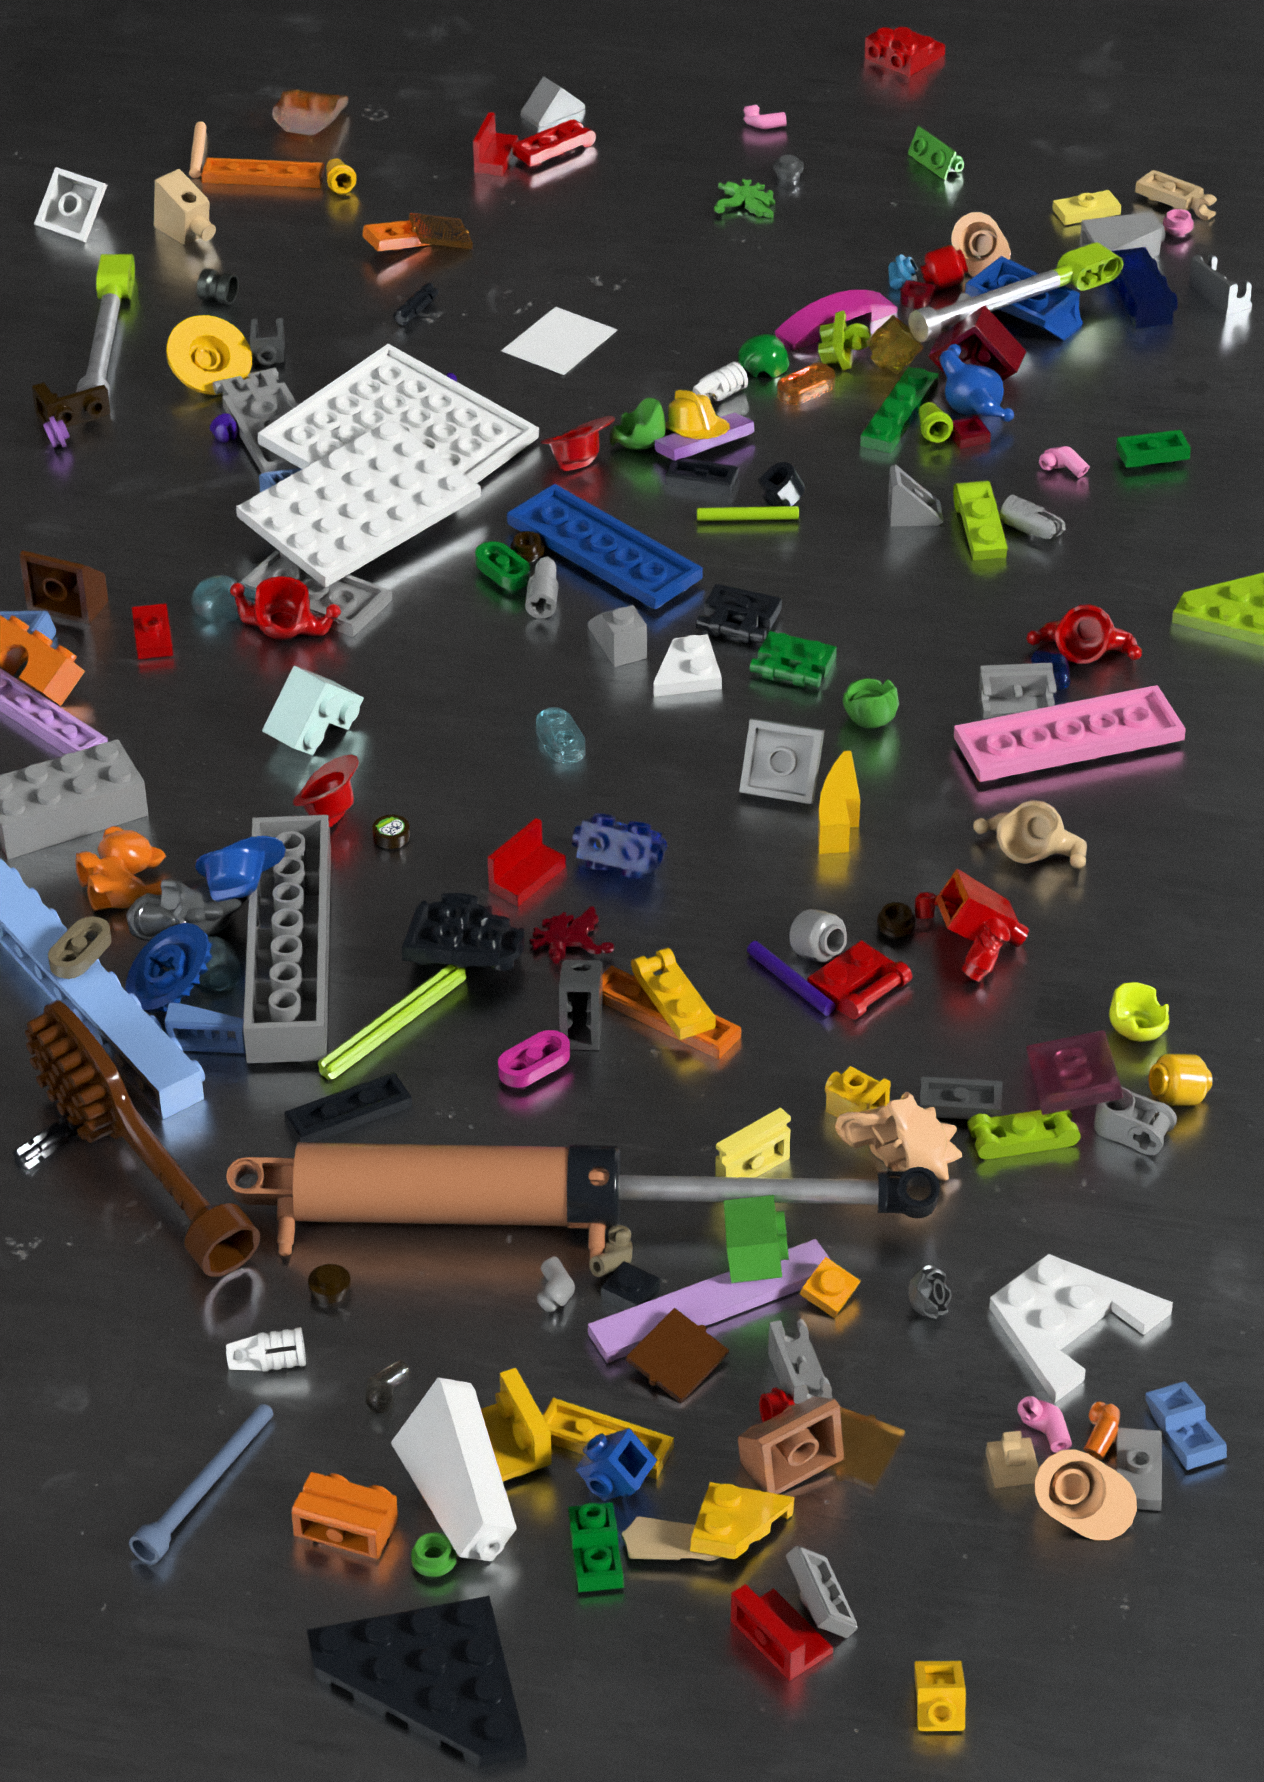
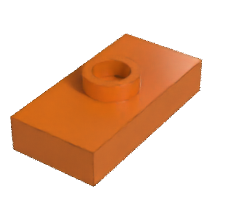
M415 220L364 225L362 236L376 251H400L404 248L429 246L431 236L426 238L427 229L426 233H424L425 228H423L422 232V225L419 229L420 223L418 221L416 223Z

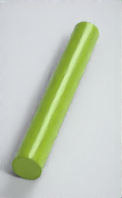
M799 506L697 508V521L799 520Z

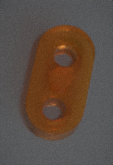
M814 363L809 367L786 375L777 383V397L785 404L798 405L823 395L835 387V371L824 363Z

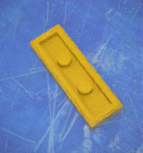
M554 1397L543 1413V1417L551 1430V1444L585 1455L583 1452L585 1445L596 1435L603 1433L606 1436L630 1428L657 1459V1462L647 1475L654 1479L658 1478L674 1449V1437Z

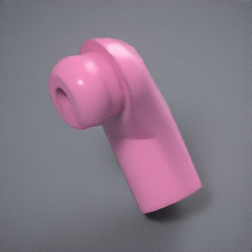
M757 105L745 106L743 109L745 114L743 119L748 125L764 130L786 126V115L784 112L759 115V106Z

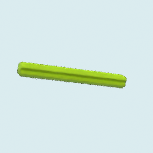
M448 964L319 1060L318 1071L321 1076H325L328 1080H334L463 983L467 978L465 974L466 969L456 967L453 964Z

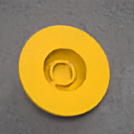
M209 315L187 318L172 330L167 341L166 356L172 372L184 385L197 392L221 395L222 393L215 394L213 389L214 381L240 375L245 380L247 374L250 373L252 353L246 338L234 325L221 318Z

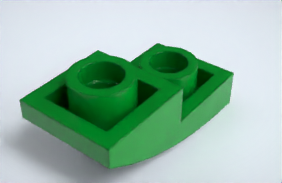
M613 1502L601 1504L587 1503L568 1507L578 1592L624 1588Z

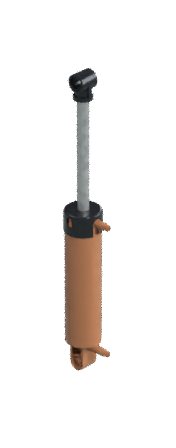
M298 1142L294 1158H239L232 1162L226 1174L227 1183L234 1197L242 1204L277 1205V1220H279L277 1243L279 1244L278 1253L281 1256H290L292 1253L295 1221L568 1226L569 1229H589L588 1248L591 1259L594 1256L603 1254L606 1229L619 1225L621 1200L724 1202V1200L774 1195L775 1203L877 1205L878 1213L905 1214L908 1217L919 1219L927 1217L935 1210L940 1191L939 1179L932 1171L923 1167L910 1168L905 1172L878 1171V1180L621 1175V1153L619 1147L604 1145L540 1147ZM246 1174L258 1176L257 1182L250 1188L244 1189L237 1186L240 1178ZM912 1186H922L927 1189L929 1196L924 1200H915L908 1195L907 1190Z

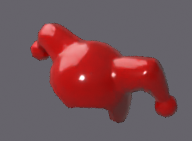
M278 576L262 581L256 588L255 604L245 597V587L241 583H234L230 588V594L235 597L241 621L248 625L258 626L264 634L274 639H291L299 634L324 636L330 630L334 619L341 615L340 607L336 604H330L326 608L324 616H317L310 611V598L307 586L300 580L292 577Z
M1081 604L1071 608L1061 620L1048 622L1038 631L1032 630L1028 632L1026 637L1028 643L1033 646L1039 644L1040 641L1056 642L1060 653L1067 660L1077 664H1089L1101 658L1109 650L1127 654L1131 660H1139L1142 656V649L1137 645L1136 638L1130 632L1115 628L1110 616L1100 607L1091 604Z

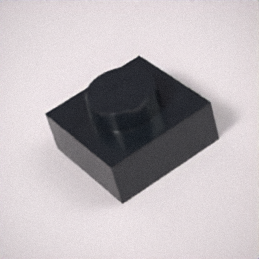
M624 1261L601 1287V1299L618 1308L627 1310L650 1301L660 1290V1278Z

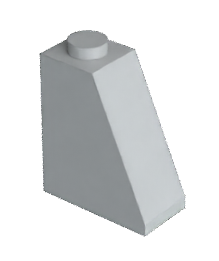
M1153 211L1082 220L1079 247L1095 242L1101 243L1122 258L1123 271L1159 255L1161 242L1165 240V229L1163 223H1159Z

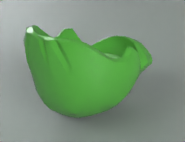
M646 398L638 405L635 411L631 413L624 412L621 416V424L613 426L609 432L610 445L614 446L616 443H619L632 450H644L654 447V440L664 437L666 432L665 416L660 402L655 398Z
M871 678L856 680L849 685L842 699L844 708L852 721L868 729L879 728L888 724L895 717L899 706L897 687L889 679H886L884 684L879 680Z

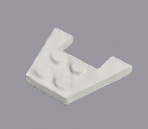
M1048 1254L990 1297L989 1309L1050 1398L1056 1403L1083 1382L1086 1371L1081 1365L1063 1353L1061 1349L1111 1311L1145 1335L1171 1315L1173 1302Z

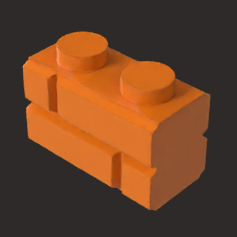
M311 1472L303 1486V1491L300 1492L292 1507L293 1534L297 1537L380 1559L387 1545V1540L390 1539L397 1525V1497L384 1487L378 1485L365 1487L350 1483L339 1474L331 1473L325 1476Z

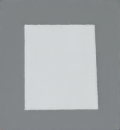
M554 307L501 351L565 375L613 335L617 329Z

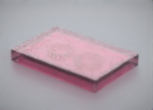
M1105 1031L1081 1034L1026 1047L1042 1115L1123 1099L1121 1084Z

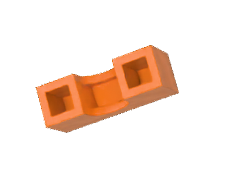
M0 615V668L14 676L19 667L28 660L19 678L34 690L61 706L85 672L74 663L77 656L61 645L56 650L50 647L53 641L37 630L31 635L27 632L29 626L17 617L11 615L9 620Z

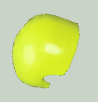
M1138 982L1123 983L1114 991L1109 1010L1110 1022L1119 1034L1129 1040L1137 1042L1152 1041L1168 1029L1169 1005L1164 1004L1161 1006L1158 1003L1156 989L1152 986Z

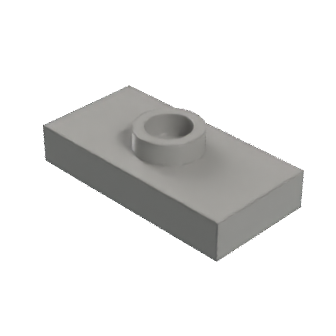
M1118 1428L1116 1434V1471L1131 1484L1136 1495L1137 1509L1161 1511L1162 1431Z
M795 1546L785 1556L800 1587V1598L803 1604L810 1610L817 1627L848 1638L858 1629V1624L827 1557Z

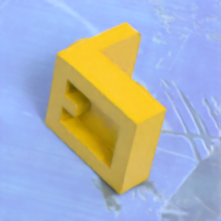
M914 1661L918 1729L920 1731L964 1730L966 1687L962 1661Z

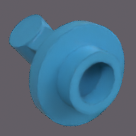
M900 254L896 257V262L889 264L888 271L891 288L895 290L900 289L906 280L917 281L916 274L919 270L910 256L906 258Z

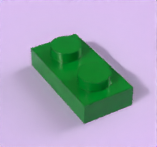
M1181 430L1118 437L1116 443V450L1125 467H1142L1149 464L1173 463L1190 459L1191 447Z

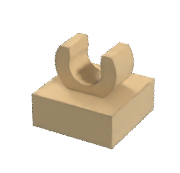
M1021 1431L1003 1432L1001 1441L987 1442L986 1456L995 1488L1034 1484L1039 1466L1031 1438H1021Z

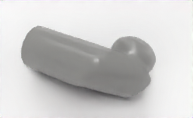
M557 1257L547 1259L541 1266V1271L548 1282L545 1285V1290L537 1295V1301L546 1312H554L559 1305L564 1306L575 1290L573 1280Z

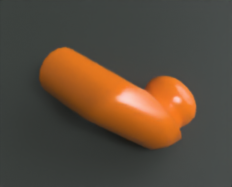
M1098 1401L1091 1406L1088 1417L1095 1427L1083 1450L1092 1457L1103 1460L1118 1432L1120 1411L1112 1403L1106 1405L1104 1402Z

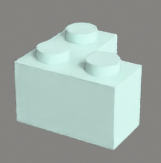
M293 666L262 731L293 749L314 755L317 747L324 739V733L329 723L349 730L351 723L359 714V707L364 697L330 679Z

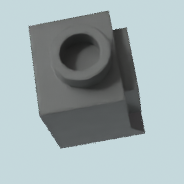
M283 318L276 319L277 337H259L257 319H251L250 348L252 363L271 365L284 362L285 337Z

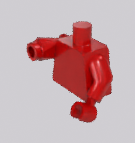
M959 869L955 870L939 895L931 892H921L915 898L916 918L930 919L935 917V909L938 906L947 929L974 942L965 957V964L961 969L967 976L978 982L985 975H988L989 972L992 973L999 950L1005 941L1015 947H1020L1026 940L1029 932L1027 926L1018 922L1014 910L1006 898Z

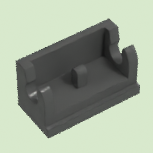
M1212 253L1208 256V264L1203 262V257L1199 254L1192 256L1189 278L1190 288L1226 316L1252 307V301L1250 300L1252 286L1247 280L1243 281V289L1241 290L1234 281L1230 282L1225 275L1216 271L1217 258Z

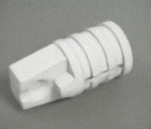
M731 362L700 379L699 383L693 387L692 392L708 396L710 402L721 401L745 389L748 385V377L744 368L739 363Z
M302 1328L270 1331V1333L262 1332L258 1333V1335L226 1344L229 1370H262V1372H267L273 1369L281 1370V1368L288 1369L295 1366H306ZM296 1346L297 1349L269 1354L267 1349Z

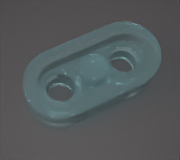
M550 707L541 711L536 716V734L554 761L572 764L583 759L586 754L585 737L567 711L558 707Z

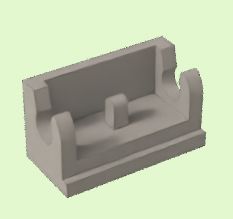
M1052 663L980 666L978 695L983 719L1055 706L1053 693H1056V683Z
M803 1319L797 1321L798 1330L792 1335H785L781 1320L769 1322L768 1354L785 1394H790L795 1404H800L813 1396L833 1399L831 1385L823 1374L809 1340V1330Z

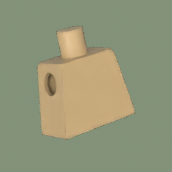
M180 169L156 179L154 189V226L183 245H187L200 238L203 241L210 240L216 232V227L209 222L210 203L208 198Z

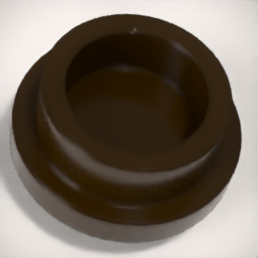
M531 531L516 534L510 545V548L527 562L540 558L545 551L544 543L540 536Z
M892 902L886 904L877 916L878 929L891 937L906 936L915 928V916L911 908L904 903Z
M337 1264L318 1266L308 1277L310 1292L318 1301L326 1304L341 1301L351 1286L349 1272Z

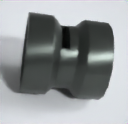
M204 268L201 271L197 281V295L200 299L208 301L217 299L219 303L231 305L237 297L239 279L236 274L228 272L219 274L218 271L210 268Z

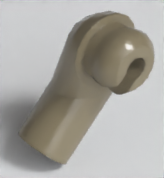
M622 1225L611 1227L608 1232L609 1237L605 1240L604 1253L590 1259L589 1267L592 1274L596 1277L615 1272L624 1261L631 1262V1231L627 1227Z

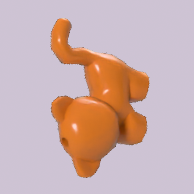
M118 826L109 827L105 830L103 839L97 849L100 858L89 851L76 853V874L81 887H87L88 899L94 912L111 908H130L136 899L147 893L162 895L161 881L145 885L134 874L145 869L156 868L161 864L166 854L161 849L152 847L148 839L136 831L123 830Z

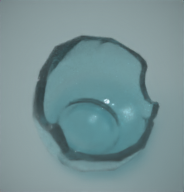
M215 575L200 581L195 587L190 601L196 615L203 616L211 623H214L215 619L220 616L227 618L230 622L240 618L235 597L230 594L231 585L238 583L236 579L227 575Z

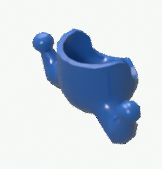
M952 344L947 350L943 351L939 360L947 377L945 397L949 406L958 414H980L982 416L1000 417L1002 421L1010 422L1014 418L1013 410L1010 408L1003 409L1000 406L1004 388L999 374L993 369L984 366L963 363L958 358L961 348L957 344Z

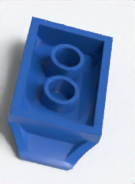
M1001 256L966 283L965 294L972 298L1038 275L1039 273ZM1066 286L996 309L1018 317L1063 341L1083 325L1079 311L1080 293Z

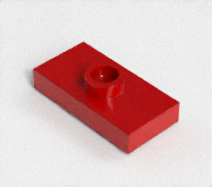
M167 603L132 607L138 659L173 656Z

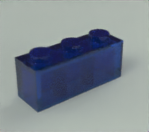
M1146 247L1112 251L1122 258L1123 268L1119 276L1111 281L1110 284L1134 327L1139 329L1172 324L1173 311H1176L1178 307L1177 296L1175 292L1170 290L1166 276L1160 273L1156 259H1152Z

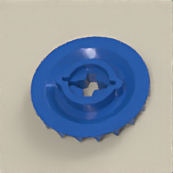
M190 923L177 924L157 934L142 948L133 961L126 979V992L128 994L133 993L139 1000L142 1009L152 1015L159 1010L166 1012L169 1003H180L182 997L185 995L190 996V990L194 985L200 984V976L208 971L205 964L212 958L209 952L212 944L208 940V935L200 927ZM162 967L168 968L170 970L165 971Z

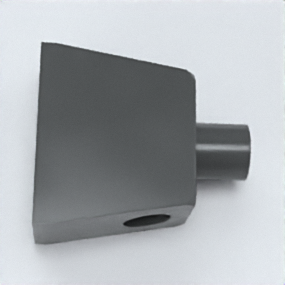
M564 960L559 981V1032L568 1037L570 1050H599L603 1004L602 962L598 960ZM581 1011L587 1012V1021L577 1022L573 1019V1015Z

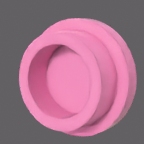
M1170 210L1163 219L1164 229L1173 236H1183L1193 229L1194 222L1191 219V214L1186 210Z

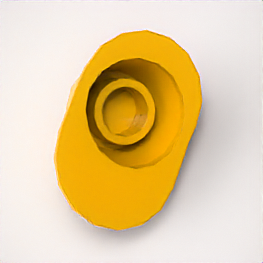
M679 389L675 392V399L668 405V421L665 423V427L687 438L710 439L725 434L730 429V424L715 414L708 396Z

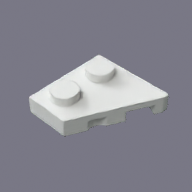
M708 634L673 638L653 682L654 697L722 689V676Z

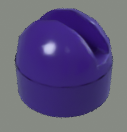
M221 414L210 424L211 433L220 442L228 443L229 439L234 441L238 436V425L230 414Z

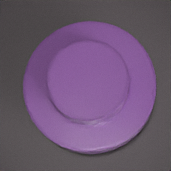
M54 416L49 417L50 421L44 423L43 427L53 448L60 445L62 448L66 447L65 439L70 438V435L63 420L56 421Z

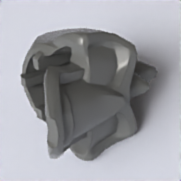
M167 878L161 881L162 895L147 893L136 899L128 909L126 917L130 933L143 941L149 942L163 930L181 923L197 925L210 936L224 930L229 925L232 914L243 906L247 896L216 902L210 896L206 878L187 882Z

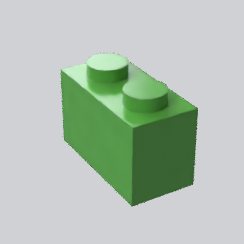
M774 1195L724 1200L726 1246L731 1283L782 1278L781 1260H789L784 1210L776 1211Z

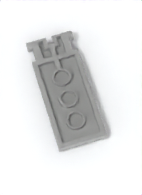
M271 368L247 374L248 379L245 380L240 375L214 381L213 389L215 394H223V408L236 421L239 429L238 434L261 473L299 468L258 444V433L298 406L285 382L277 383V369Z

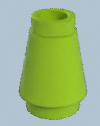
M927 402L923 404L919 409L923 437L935 443L947 440L953 430L951 417L934 403Z

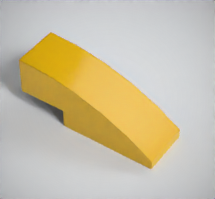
M843 751L829 771L821 791L818 815L819 854L849 852L850 827H859L860 794L851 751Z

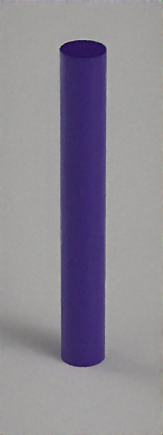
M753 941L748 945L747 953L822 1014L828 1016L834 1011L836 1005L833 1001L758 941Z

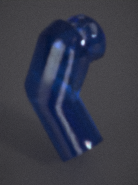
M1045 651L1033 653L1032 664L1052 663L1056 690L1062 691L1067 689L1071 680L1068 677L1070 670L1066 657L1060 653Z

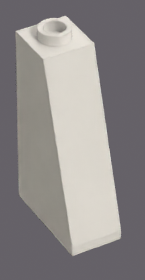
M438 1377L391 1441V1444L458 1556L493 1561L503 1550L504 1545L516 1531L517 1527L474 1387L468 1382Z

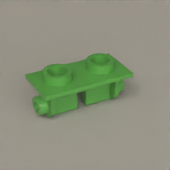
M917 127L907 153L944 180H946L949 172L954 173L963 170V158L956 155V151L922 127Z

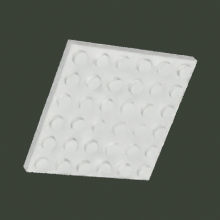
M386 344L258 433V444L303 469L392 419L475 483H478L538 439L539 427L392 345Z

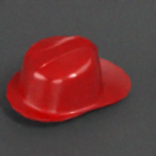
M606 416L589 421L562 435L542 440L541 444L550 445L562 471L585 467L591 464L599 451V430L610 425L615 420V417Z
M352 754L343 755L321 766L309 778L301 792L293 799V805L302 806L309 816L328 815L329 828L335 825L354 804L350 779L358 767V757Z

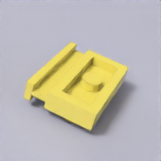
M780 1107L716 1143L719 1155L715 1157V1177H758L790 1158L791 1130L787 1127V1123L791 1121V1116Z

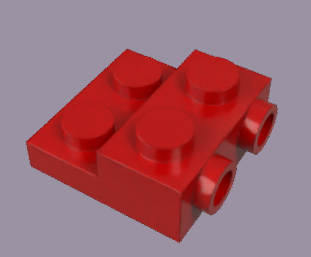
M900 26L895 30L882 27L865 38V59L909 77L945 55V44L934 40L932 37L913 32L908 27Z

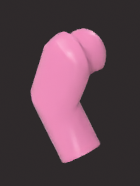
M1068 446L1049 448L1039 457V465L1042 469L1050 471L1053 468L1067 467L1077 478L1084 476L1090 468Z
M1034 1396L1024 1397L1019 1402L1017 1409L1021 1420L1027 1426L1046 1434L1051 1451L1056 1453L1060 1450L1071 1448L1072 1441L1064 1416L1058 1407L1038 1400Z

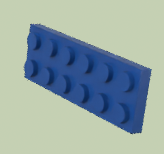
M556 484L507 512L508 525L520 532L531 531L537 533L544 546L653 609H657L703 579V567Z

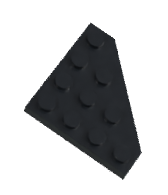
M490 1596L307 1630L315 1679L330 1687L334 1683L353 1693L356 1701L384 1716L388 1712L407 1722L410 1730L440 1746L444 1742L464 1753V1759L479 1767L527 1758V1746Z

